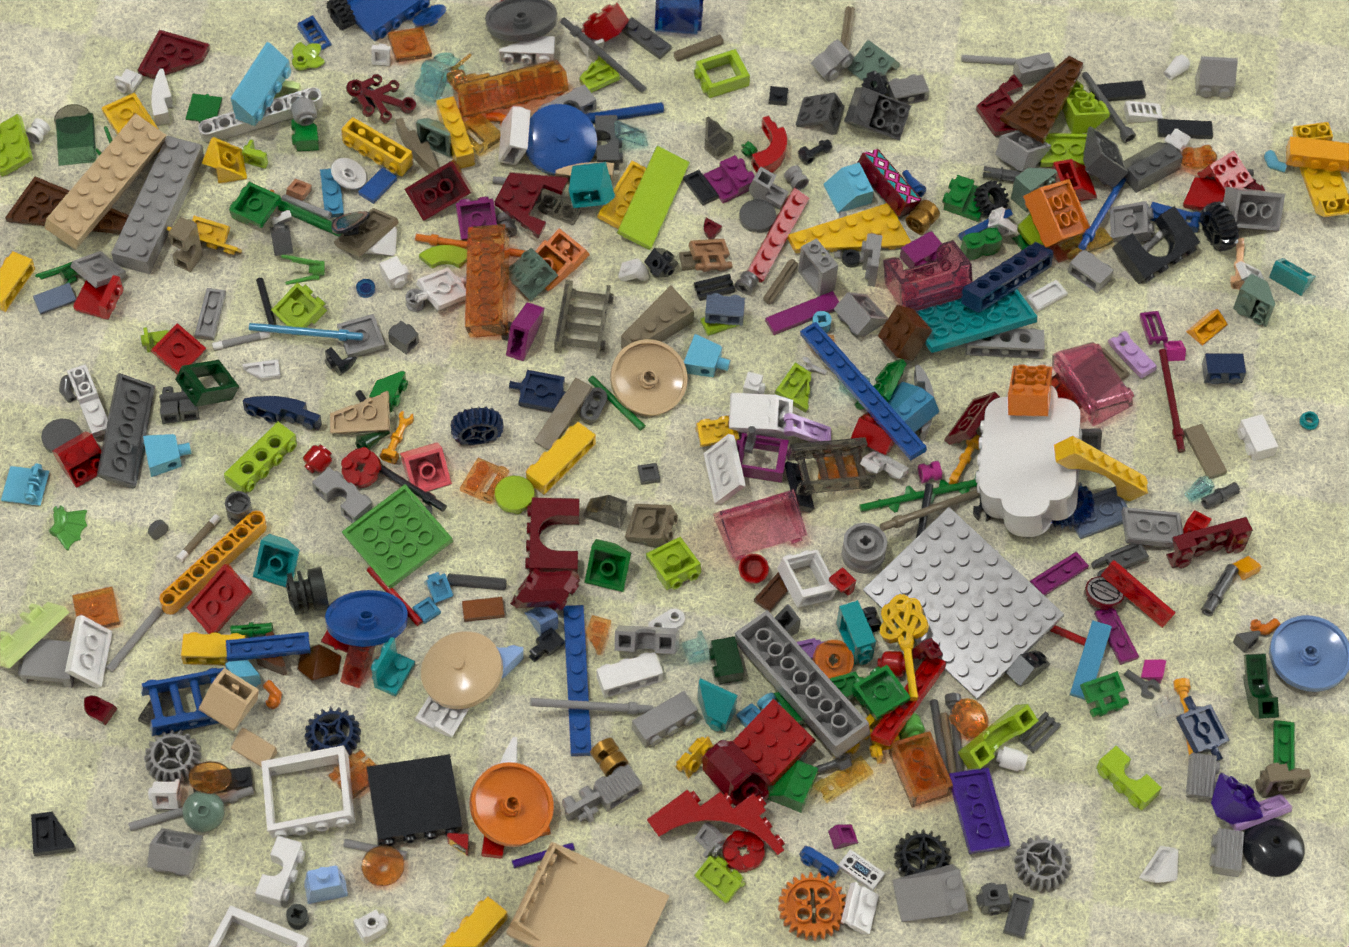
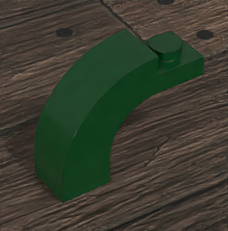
M1266 654L1244 655L1245 674H1243V682L1251 713L1257 719L1279 718L1278 697L1274 696L1269 688Z

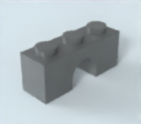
M596 115L595 130L597 141L608 142L605 145H596L597 162L614 163V170H619V163H623V152H619V148H622V137H618V133H621V122H617V115Z

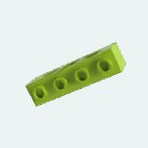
M278 421L224 473L225 482L236 491L251 492L261 478L267 477L274 465L278 466L288 452L294 451L297 446L296 434Z

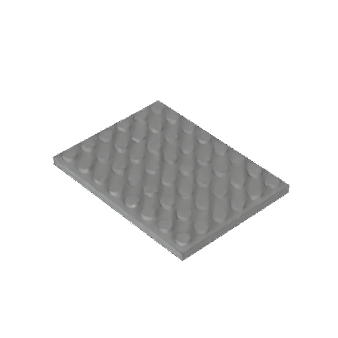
M950 507L863 589L881 608L898 594L918 599L923 608V615L927 618L929 629L923 637L914 640L918 644L929 638L937 642L943 653L938 659L946 661L945 670L977 700L1006 673L1020 654L1027 653L1064 617L1062 611Z

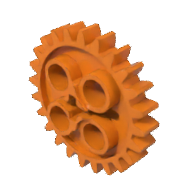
M810 872L809 878H806L802 873L800 880L793 877V884L790 882L786 883L787 889H782L781 894L783 896H779L778 902L781 904L778 905V910L783 911L780 913V919H785L783 925H791L790 933L797 930V937L805 934V940H807L809 935H812L813 940L816 941L817 935H820L824 940L826 933L833 936V929L839 931V924H843L841 920L846 903L844 902L846 894H840L842 887L835 888L836 880L829 883L828 875L823 880L821 879V873H818L815 878L812 872ZM810 889H813L814 891V907H816L815 924L812 923ZM824 893L828 897L826 899H821L818 896V894ZM803 894L807 898L802 900L797 898L796 895ZM826 913L829 918L823 919L819 915ZM805 914L808 918L802 920L798 917V915Z

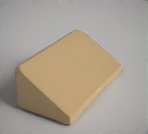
M244 727L241 728L231 746L232 750L262 767L261 761L271 760L277 755L275 746Z

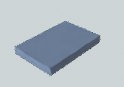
M1116 486L1078 499L1076 510L1068 518L1078 537L1083 539L1123 524L1121 510L1123 507H1127L1121 497L1117 496Z

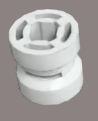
M35 118L32 122V127L26 130L28 140L40 144L44 139L43 136L47 135L50 131V126L44 120Z

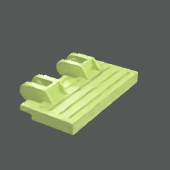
M47 602L42 607L34 603L29 605L31 612H22L19 615L28 624H23L12 635L5 631L0 632V666L10 669L68 615L69 611L64 606Z

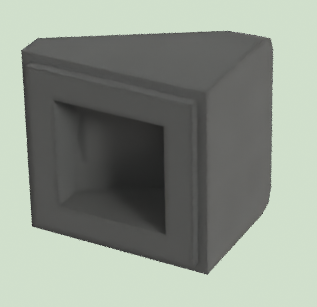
M1258 630L1236 634L1233 644L1245 653L1257 643L1261 632Z

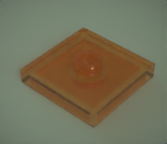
M423 27L388 32L387 37L397 63L432 57V51Z
M112 586L72 595L76 617L83 615L105 628L120 625Z

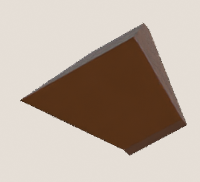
M320 644L310 647V653L300 654L297 670L312 681L331 675H338L341 655Z

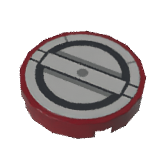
M1102 576L1091 578L1084 590L1087 601L1094 607L1102 610H1108L1109 608L1117 609L1122 605L1124 595Z

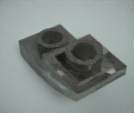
M545 195L538 207V211L572 226H574L581 214L580 208H573L572 205L563 203L562 198Z
M170 691L158 693L163 716L168 717V711L174 706ZM151 700L138 717L139 722L150 726L151 720L155 719Z

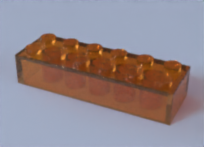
M555 59L452 85V90L460 113L464 118H473L477 114H489L500 108L509 109L512 105H524L535 99L544 100L547 96L563 95L564 92L569 91L566 70Z
M505 224L468 227L465 328L469 337L508 335L510 235Z

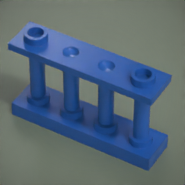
M210 668L203 672L162 680L152 679L142 683L141 695H150L155 719L151 720L150 724L152 737L162 735L163 731L168 734L171 729L174 732H178L179 730L183 731L219 724V722L199 710L203 701L199 685L212 684L224 668ZM191 687L196 711L186 713L184 712L178 689ZM170 691L176 712L174 716H163L158 693Z

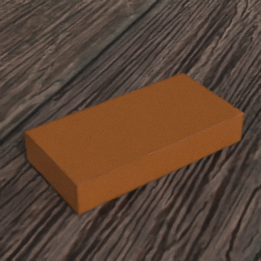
M502 597L462 601L464 622L505 618Z

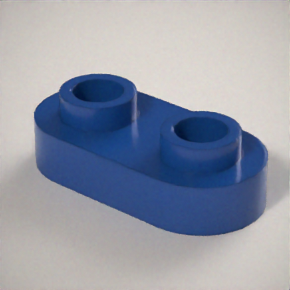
M804 846L799 853L802 863L809 867L814 866L824 877L827 875L835 877L840 870L834 861L812 847Z

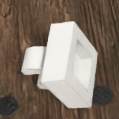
M386 44L372 45V64L390 66L391 46H386Z

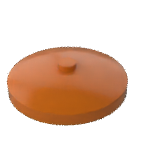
M506 762L490 767L476 780L470 794V812L475 825L484 836L503 846L518 847L535 841L545 832L553 816V797L548 784L539 773L520 763Z

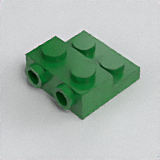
M958 174L956 179L952 178L948 187L951 190L949 193L945 192L942 203H945L944 210L979 222L983 211H978L980 209L979 206H975L977 201L974 202L973 200L976 197L974 196L975 189L978 188V186L974 185L975 180Z
M248 182L241 189L238 198L231 203L229 212L235 220L246 225L251 223L262 228L282 199L280 195L252 182Z
M888 665L882 668L880 666L876 667L867 677L864 678L862 676L856 679L851 690L862 707L866 706L875 720L908 702L911 698Z

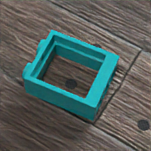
M857 600L839 606L836 625L844 643L853 653L854 665H865L873 659L876 640Z

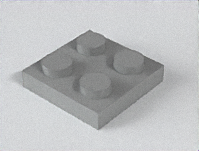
M101 251L74 260L71 264V268L95 288L109 284L113 275L119 276L122 279L125 278L126 274L124 269Z
M374 314L337 324L338 331L345 329L349 332L363 333L362 341H342L347 357H357L385 349V343Z

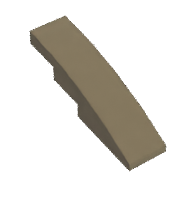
M403 117L396 119V130L404 146L412 151L413 159L428 174L438 169L429 143H421L416 130L408 131Z

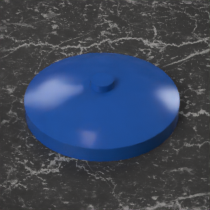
M552 104L539 109L530 117L528 149L525 153L536 168L546 174L555 176L557 169L591 162L596 151L597 134L591 120L582 111L565 104Z
M361 590L345 594L333 601L327 608L325 621L329 634L336 640L352 646L367 647L381 645L388 642L391 637H398L407 626L408 615L405 604L396 596L383 591Z

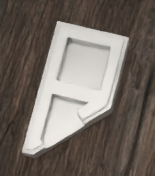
M278 359L242 364L243 370L261 381L281 378Z

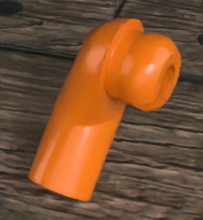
M486 112V122L502 123L507 115L500 112Z

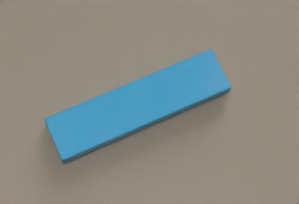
M1092 620L1071 688V696L1085 700L1080 685L1097 678L1112 626Z

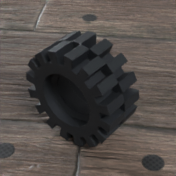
M329 0L326 2L327 11L331 15L330 18L333 19V23L339 27V30L343 31L356 24L354 12L351 10L350 4L348 5L347 0Z
M988 181L975 189L974 196L976 197L973 200L974 202L977 201L975 206H979L980 209L978 211H983L984 216L988 215L989 217L993 210L1000 207H1008L1009 199L1006 197L1009 195L1004 192L1006 188H1001L1002 184H997V181ZM988 193L993 197L994 204L989 200Z

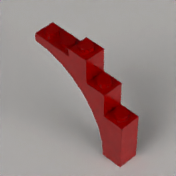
M687 789L646 819L659 837L673 828L690 822L704 820L723 821L739 825L753 832L764 840L777 855L784 851L782 847L785 845L779 834L774 836L770 831L773 826L768 819L760 817L766 811L764 807L767 805L760 794L756 797L753 793L733 808L731 804L734 802L726 792L723 795L720 791L700 806L698 802L701 799L693 790L690 793Z

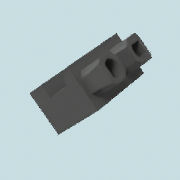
M163 387L162 394L159 395L162 424L180 422V414L182 422L200 419L198 407L194 406L182 388L181 392L174 393L173 387Z

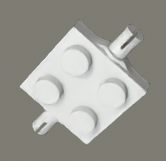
M448 267L422 277L416 283L422 293L416 294L415 300L420 302L427 299L437 311L469 298L470 293L466 290L464 284L471 282V276L467 274L463 277H458Z

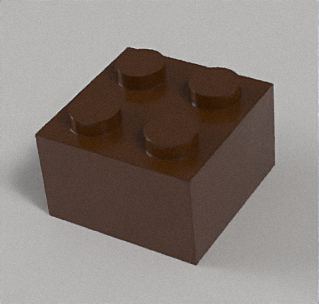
M896 305L877 336L897 358L914 361L933 330L913 308Z

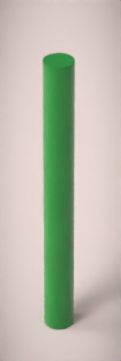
M592 375L588 379L595 388H601L607 393V400L640 431L645 428L646 425L631 411L621 405L617 398L595 376Z

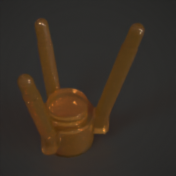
M469 53L451 67V71L447 73L446 78L451 86H455L467 81L488 77L490 74L477 75L472 73L466 75L462 69H459L472 56Z

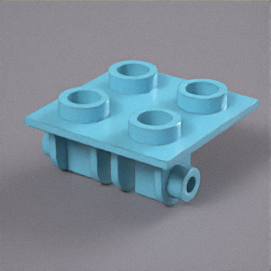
M38 463L34 464L31 468L10 466L1 501L41 506L50 471L43 470L42 465Z

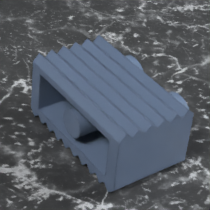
M718 293L707 295L705 322L742 326L745 298L739 295L722 296Z

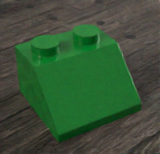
M799 760L796 761L773 786L768 785L769 797L767 800L802 813L817 779L819 768Z

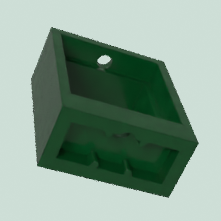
M219 359L183 365L175 379L195 407L230 401L235 397L240 387ZM212 375L219 386L206 389L198 378Z

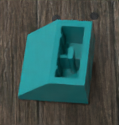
M606 162L572 166L568 191L573 208L606 205L615 198Z

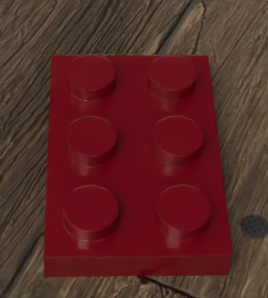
M994 391L972 399L944 441L951 445L974 438L977 434L976 430L981 426V420L984 421L987 406L993 400L1000 398V396Z

